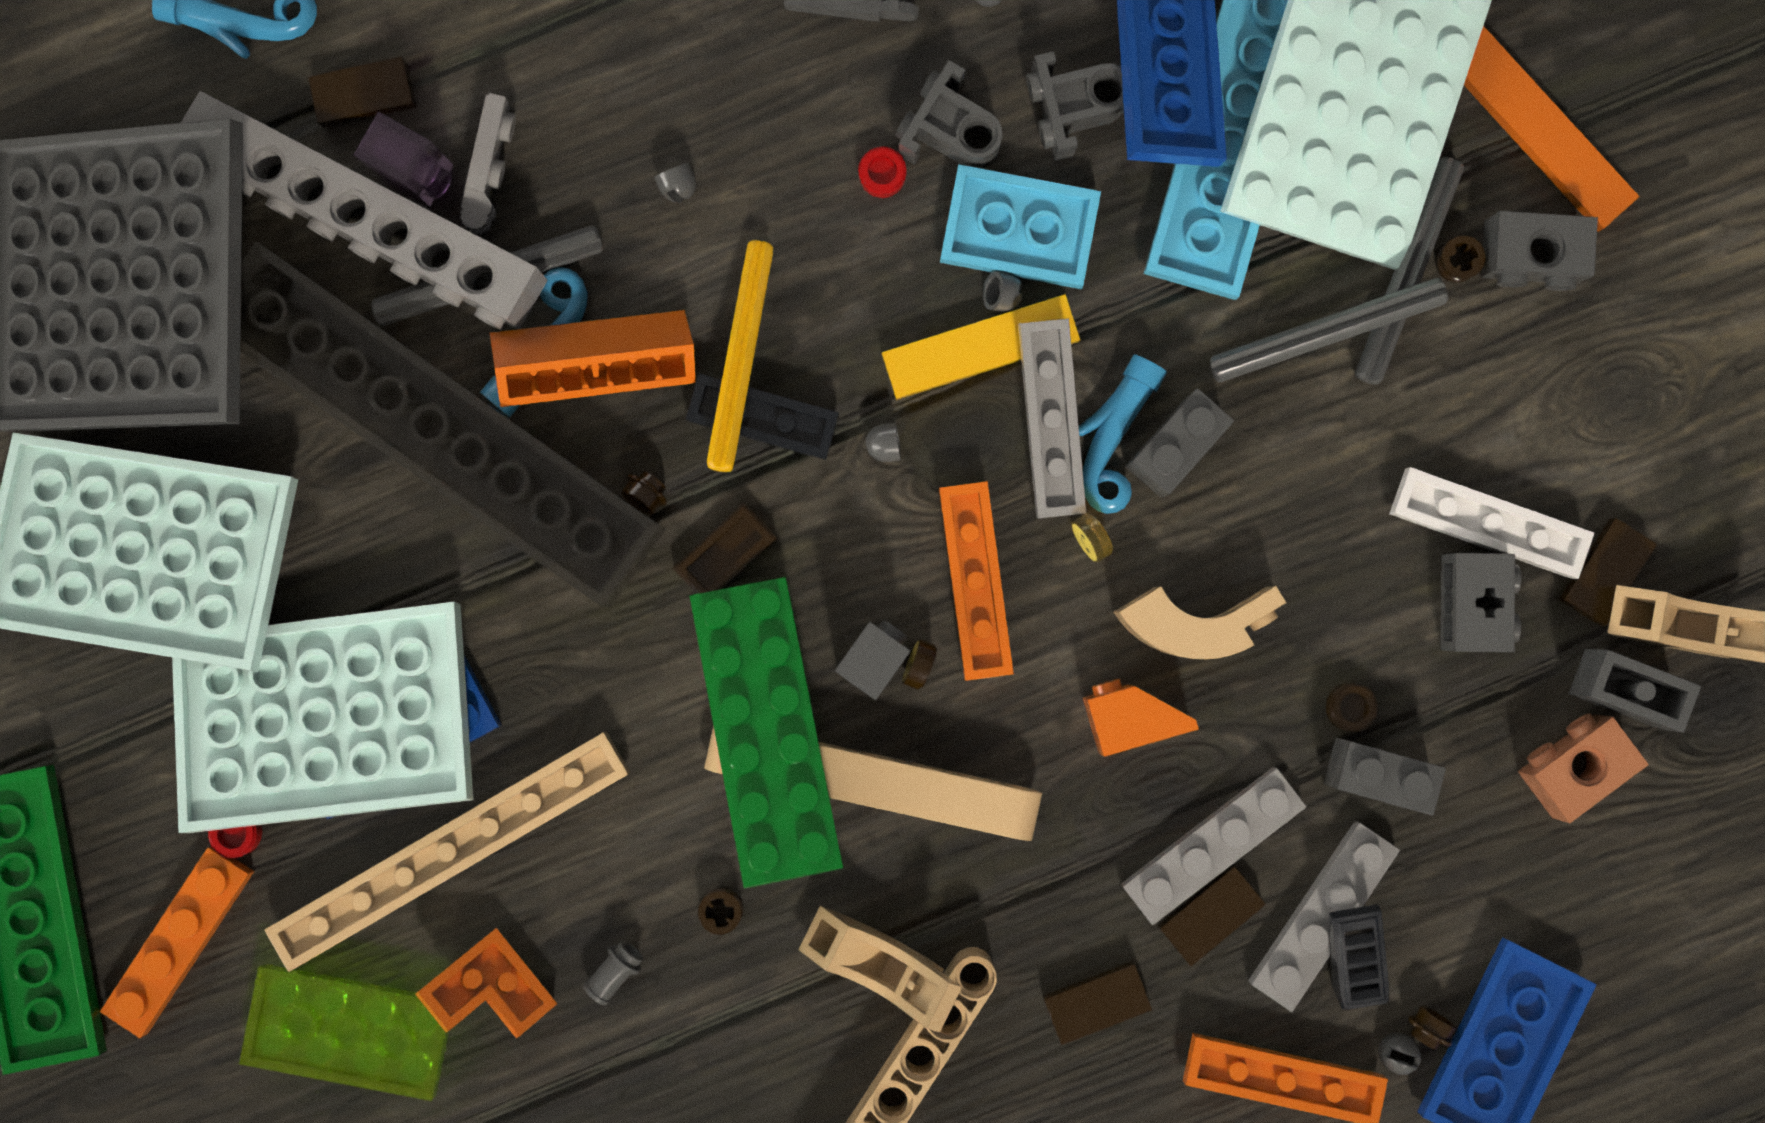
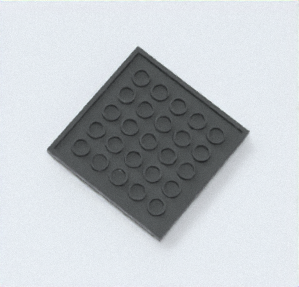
M228 118L0 140V432L240 424L243 123Z

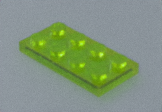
M263 964L257 970L239 1064L432 1101L437 1095L449 1031L445 1032L415 995L416 992L296 969L288 972L285 967Z

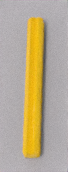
M751 240L747 244L707 456L708 468L715 471L731 472L734 467L773 256L772 245L764 241Z

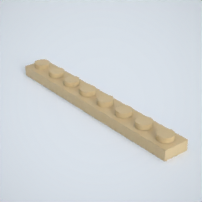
M605 731L266 928L264 931L285 968L290 972L630 774V771L609 734Z

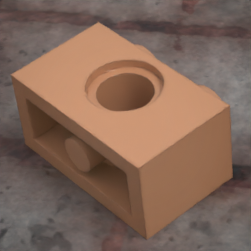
M1589 713L1577 718L1566 727L1568 733L1554 745L1549 742L1536 748L1527 757L1529 763L1517 771L1553 819L1567 823L1573 822L1649 765L1614 717L1596 714L1592 716ZM1582 752L1586 757L1587 765L1584 772L1576 776L1572 769V762L1574 757Z

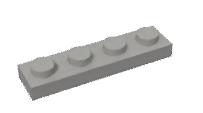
M1069 318L1019 323L1018 330L1036 517L1048 518L1086 514Z
M1272 767L1127 878L1121 885L1153 926L1307 806L1280 771Z
M1354 821L1248 982L1293 1012L1331 955L1329 912L1363 907L1400 850L1361 823Z

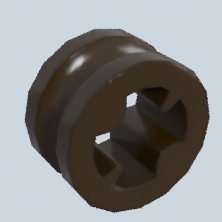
M1466 235L1457 236L1442 245L1438 250L1435 259L1436 269L1440 276L1447 281L1454 283L1464 282L1477 275L1484 267L1486 260L1485 250L1475 238ZM1456 247L1461 248L1460 254L1468 252L1471 261L1464 265L1465 271H1460L1461 265L1453 267L1450 262V257L1456 254Z
M720 887L711 890L704 896L698 909L700 924L708 932L717 935L730 933L737 927L743 916L742 900L736 892L729 888ZM714 899H724L726 907H733L734 916L729 914L726 918L727 923H718L716 915L708 914V906L713 908L716 903Z

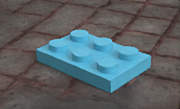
M958 164L940 263L987 272H1004L1018 278L1082 289L1101 191Z

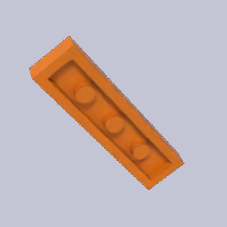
M988 481L939 488L964 680L969 681L1013 675Z
M212 846L208 847L100 1012L138 1038L147 1035L255 871L235 858L219 855Z
M1192 1033L1183 1076V1082L1186 1086L1355 1123H1379L1388 1079L1383 1074Z

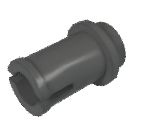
M622 940L618 945H611L607 950L609 956L591 978L583 984V989L587 995L601 1005H607L610 998L631 974L637 975L641 970L639 964L643 961L642 954L626 941Z

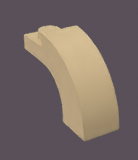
M1616 585L1608 634L1682 651L1765 663L1764 611L1711 604L1678 597L1668 592Z
M1159 586L1153 587L1113 613L1121 624L1138 640L1160 652L1191 659H1216L1237 654L1254 646L1245 628L1250 626L1252 631H1256L1278 618L1275 609L1285 604L1286 601L1277 586H1267L1219 615L1199 618L1189 615L1176 607L1168 598L1163 588Z
M823 906L819 907L798 949L825 971L843 976L869 988L895 1004L926 1029L936 1032L941 1031L962 986L942 973L944 970L942 967L919 952L862 922Z

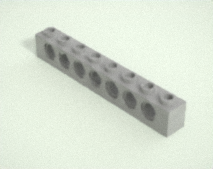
M199 91L181 123L228 118L243 123L242 195L251 198L255 191L267 197L265 205L288 219H292L295 213L309 220L306 226L318 235L330 241H333L336 235H339L351 242L348 249L372 263H375L378 257L392 263L393 265L390 268L392 273L413 285H417L420 279L435 286L432 291L435 296L455 307H459L460 303L464 301L477 308L474 314L477 318L496 329L501 330L504 323L515 329L522 327L548 281L536 266ZM282 164L279 174L274 178L267 179L269 171L274 166ZM323 185L322 194L317 199L308 201L310 192L314 188ZM360 207H365L364 216L358 222L349 223L353 211ZM400 229H408L405 240L398 245L391 246V238L394 233ZM449 250L450 257L446 264L438 268H432L434 257L441 251ZM486 272L493 273L492 281L488 287L482 290H474V282L479 275Z

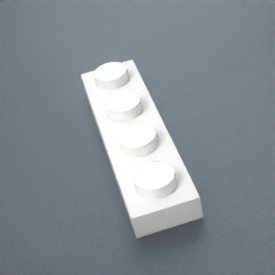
M1411 467L1404 470L1389 513L1390 515L1500 554H1515V559L1570 579H1579L1594 536V532Z

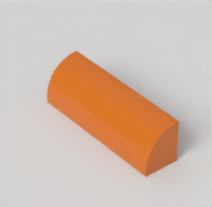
M684 310L490 333L500 407L696 383L694 343Z

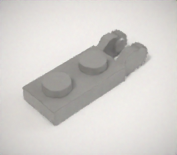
M492 93L485 97L461 204L463 210L460 211V219L463 220L462 224L466 225L465 228L470 230L469 232L481 236L483 234L487 235V232L491 231L492 221H495L496 210L490 202L492 188L498 190L501 188L505 173V161L499 160L503 141L511 142L516 124V114L510 113L511 107L507 98Z

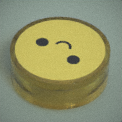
M1086 513L1071 522V529L1078 544L1091 561L1098 563L1112 554V542L1106 530L1095 516Z

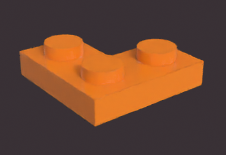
M497 928L415 994L445 1032L451 1030L486 1000L515 1038L521 1036L557 1005V1002Z

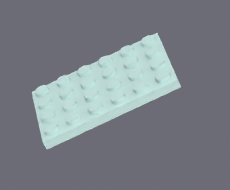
M1288 0L1220 212L1397 270L1412 242L1492 0Z
M13 432L0 486V629L258 672L298 479L280 474Z
M446 602L268 625L258 672L172 657L179 833L204 832L473 800L461 604Z

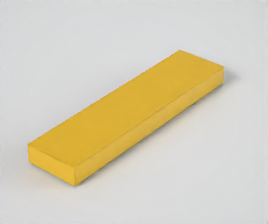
M1066 294L882 352V358L896 400L1021 361L1019 323L1069 318L1071 345L1078 343L1080 337Z

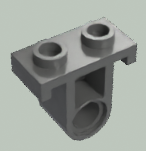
M1054 51L1034 57L1031 68L1032 73L1026 74V84L1031 102L1040 103L1043 119L1038 120V130L1044 149L1051 148L1055 162L1072 158L1077 149L1076 136L1066 138V134L1109 124L1123 114L1121 66L1113 63L1099 64L1050 77L1056 63ZM1103 85L1111 87L1117 94V100L1112 103L1100 101L1094 94V88Z
M948 60L941 73L933 70L920 92V96L925 98L918 112L914 114L909 111L902 120L895 134V137L900 139L898 153L915 165L920 157V144L917 143L920 140L961 165L983 169L991 165L997 158L1003 137L1002 127L999 120L992 113L950 89L951 87L959 92L964 83L965 69ZM980 131L988 136L990 144L983 149H974L966 144L964 137L969 132Z

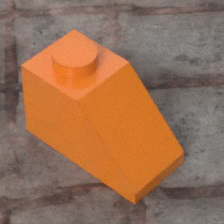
M1120 679L1091 686L1093 695L1082 698L1098 753L1104 757L1199 730L1197 721L1194 718L1136 686L1129 684L1122 686Z

